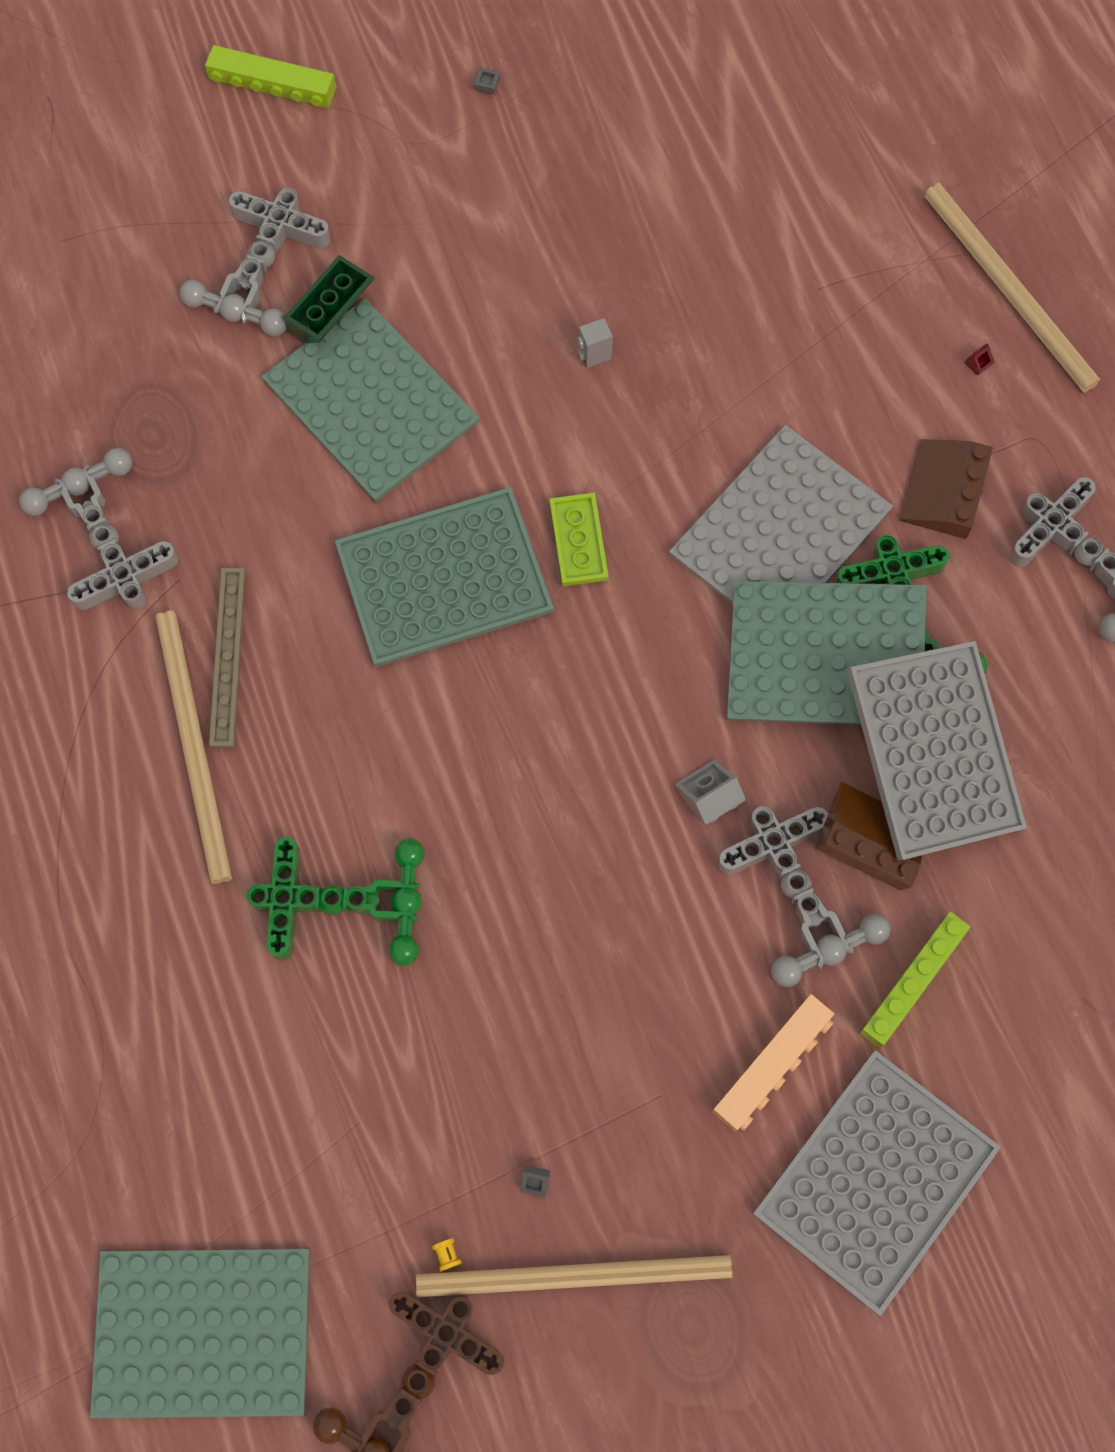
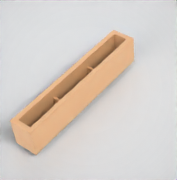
M810 994L714 1108L712 1113L734 1132L739 1128L744 1131L753 1120L750 1116L756 1108L761 1111L770 1100L766 1095L772 1089L777 1092L786 1081L782 1076L789 1069L793 1072L802 1062L798 1058L805 1050L809 1053L818 1043L814 1039L820 1031L825 1034L834 1022L830 1019L835 1013Z

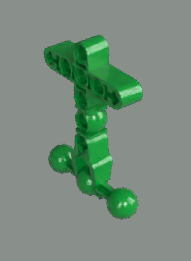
M883 535L876 543L873 552L874 560L842 567L838 573L836 583L911 585L910 580L941 573L949 560V551L945 547L938 545L901 553L896 539L890 535ZM881 547H887L890 551H883ZM910 563H917L919 567H913ZM892 567L897 572H890L887 568ZM865 573H872L875 577H867ZM925 627L924 652L939 649L938 642L935 639H930ZM979 652L983 670L986 673L988 668L987 659Z
M282 837L275 845L272 885H253L247 890L246 894L248 902L254 909L269 911L267 949L269 953L277 960H286L292 955L296 912L310 913L317 910L318 912L323 911L325 914L336 915L343 911L349 913V910L357 914L372 915L377 922H398L397 937L389 944V958L399 966H408L414 963L418 958L420 950L419 944L412 937L413 922L419 920L415 914L422 905V896L416 890L420 884L415 882L416 867L424 860L425 850L418 840L412 838L404 839L397 844L394 858L397 864L401 866V881L376 880L372 883V886L352 887L350 889L331 884L324 888L317 886L314 889L312 886L298 885L301 851L292 838ZM290 846L292 850H289L288 856H286L283 851H287ZM284 870H291L292 873L289 878H280ZM381 891H395L391 899V906L394 911H377V905L380 903L378 896ZM265 893L263 901L259 903L254 902L257 894ZM287 893L290 895L287 902L279 903L278 900L282 894ZM306 895H314V900L310 904H303V898ZM331 895H338L337 903L333 905L327 904V900ZM355 896H363L364 899L361 904L352 905V899ZM280 918H287V924L283 928H278L276 925L277 921ZM281 940L285 947L280 948V952H278L275 947L280 946Z

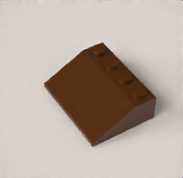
M922 439L899 521L967 539L975 519L993 447L973 441Z
M843 782L840 783L815 849L898 890L913 887L921 865L922 855L898 861L882 802Z

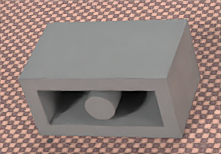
M605 318L580 326L579 336L576 337L579 346L576 350L580 361L584 360L586 367L589 368L611 360L613 336Z

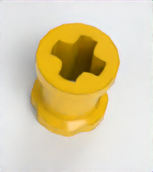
M454 1238L431 1246L432 1250L437 1253L441 1265L439 1267L440 1272L462 1264L461 1259L457 1258L453 1246Z

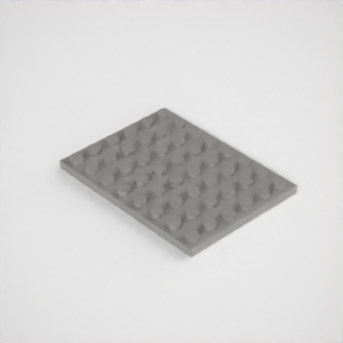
M785 425L669 551V556L733 605L735 581L827 583L889 514L893 505Z
M976 641L846 669L898 861L1027 828Z
M874 1050L754 1211L753 1215L874 1313L881 1316L1001 1147Z

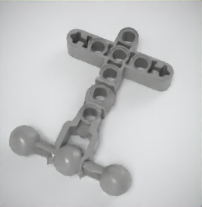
M292 188L282 189L274 203L245 192H234L229 197L232 214L235 219L260 228V235L256 236L257 242H254L249 247L248 255H246V259L241 263L238 270L227 276L220 291L221 296L207 292V288L199 280L191 279L181 285L180 299L186 306L191 308H197L203 304L214 308V313L220 312L223 318L229 322L242 320L244 324L249 320L260 324L265 334L277 337L287 330L284 312L276 308H271L264 312L255 309L262 298L260 287L264 280L263 275L267 274L266 268L274 263L275 255L278 253L277 250L281 248L286 237L320 249L327 247L331 241L328 224L322 219L300 212L297 193ZM250 289L246 301L240 295L234 294L235 291Z
M111 448L105 453L103 462L92 467L86 464L83 469L78 467L69 468L63 473L61 479L55 478L54 485L43 490L36 487L27 488L19 497L20 508L24 513L31 516H39L47 510L49 502L63 496L73 515L77 518H82L87 525V529L90 532V543L94 549L100 552L107 568L69 587L67 592L68 598L79 610L90 609L118 594L121 595L128 607L132 609L141 608L146 602V596L140 584L174 568L178 563V555L171 543L165 541L126 558L118 543V531L107 521L102 508L106 500L95 480L109 473L118 477L123 476L131 470L132 456L123 448ZM91 485L94 491L91 501H85L82 506L80 503L74 504L70 495H84ZM99 516L98 520L90 522L92 518ZM109 535L106 540L100 541L101 537ZM118 554L117 558L109 560L112 555ZM149 563L148 567L140 568L142 564ZM128 573L127 577L119 579L121 574ZM107 583L103 589H98L99 585ZM138 592L134 598H128L131 593Z
M1080 478L1055 503L1039 493L1030 495L1022 509V515L1033 526L1015 544L1010 554L1011 562L1018 567L1028 565L1052 540L1063 550L1070 551V555L1074 553L1076 560L1080 564L1091 566L1089 570L1091 572L1094 571L1097 578L1108 587V595L1115 599V553L1109 552L1110 549L1108 548L1104 551V545L1101 541L1094 537H1087L1089 532H1084L1083 527L1073 519L1091 499L1096 489L1095 483L1089 478ZM1031 505L1038 507L1039 510L1033 509ZM1064 505H1068L1072 509H1067ZM1049 520H1053L1057 524H1052L1049 522ZM1067 534L1074 536L1075 539L1069 538ZM1034 535L1040 536L1042 540L1036 539ZM1026 547L1029 549L1028 552L1022 553ZM1085 549L1091 550L1093 554L1087 553ZM1103 564L1110 565L1112 569L1106 568ZM1110 613L1103 617L1099 626L1101 636L1109 642H1115V613Z
M765 806L756 808L750 821L755 835L723 850L718 861V868L721 873L730 876L768 859L775 873L779 875L778 878L781 881L782 892L792 899V905H796V914L801 923L799 935L809 953L798 958L782 956L773 962L771 966L772 978L778 985L783 987L795 986L801 980L802 973L814 966L821 970L823 964L829 966L838 965L844 961L847 953L853 954L854 947L864 942L874 945L884 943L891 934L889 921L883 915L873 913L862 919L859 929L845 935V931L835 912L827 911L817 895L813 894L814 889L811 888L810 876L800 869L801 865L797 864V857L792 847L821 833L828 815L827 811L821 807L812 808L780 824L770 808ZM764 816L767 818L768 823L760 824L756 821V817ZM813 818L821 820L820 825L818 822L811 823ZM797 827L801 834L793 835L790 833L789 828ZM775 837L779 840L780 844L772 846L768 843L767 839ZM753 847L757 850L758 854L750 856L746 853L745 849ZM726 858L730 861L735 860L733 866L730 863L725 864ZM786 858L790 861L791 866L783 867L779 864L778 860ZM790 881H800L802 883V888H793L790 885ZM809 901L813 904L814 909L806 911L801 903ZM827 922L834 935H825L815 943L809 928L812 926L817 927L820 923Z

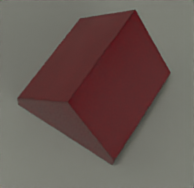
M987 343L970 355L964 362L976 375H979L995 363Z

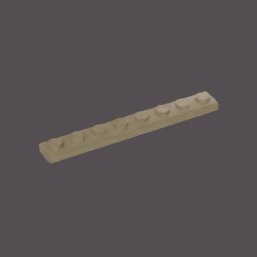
M221 568L209 746L213 749H235L246 582L245 568Z

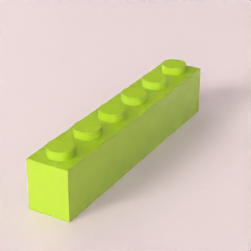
M213 45L205 64L208 78L214 82H223L235 87L252 89L255 92L285 97L296 102L310 103L317 107L329 108L337 88L333 73Z
M950 911L860 1031L859 1035L876 1048H882L971 926Z

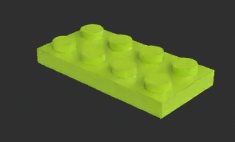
M595 492L549 498L562 587L607 581L609 576Z

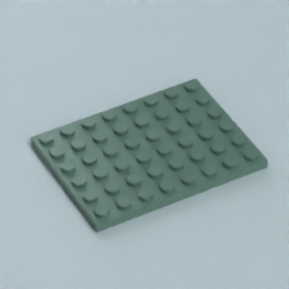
M366 298L346 312L320 343H305L261 376L264 383L375 503L480 422V417Z
M511 487L335 540L375 668L554 612V607Z
M735 581L728 721L861 725L846 669L924 652L927 585Z
M310 1249L101 1251L90 1418L305 1416Z

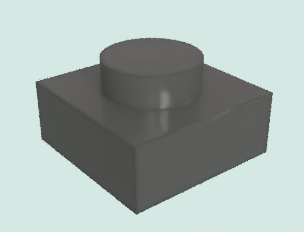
M480 67L474 82V90L495 94L500 80V71Z
M525 1165L520 1191L545 1197L550 1170Z

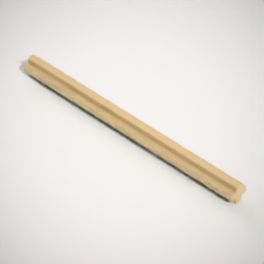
M936 183L934 187L931 186L926 191L927 194L924 197L1083 393L1093 389L1101 379L940 183Z
M166 611L165 613L156 614L155 618L209 877L212 884H220L232 880L178 621L174 611Z
M731 1256L416 1274L417 1297L732 1278Z

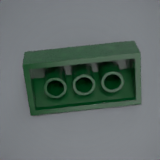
M338 255L284 316L288 333L304 343H320L374 281V276Z

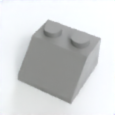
M715 759L675 784V787L694 815L705 825L716 821L721 815L735 809L746 800L737 778Z

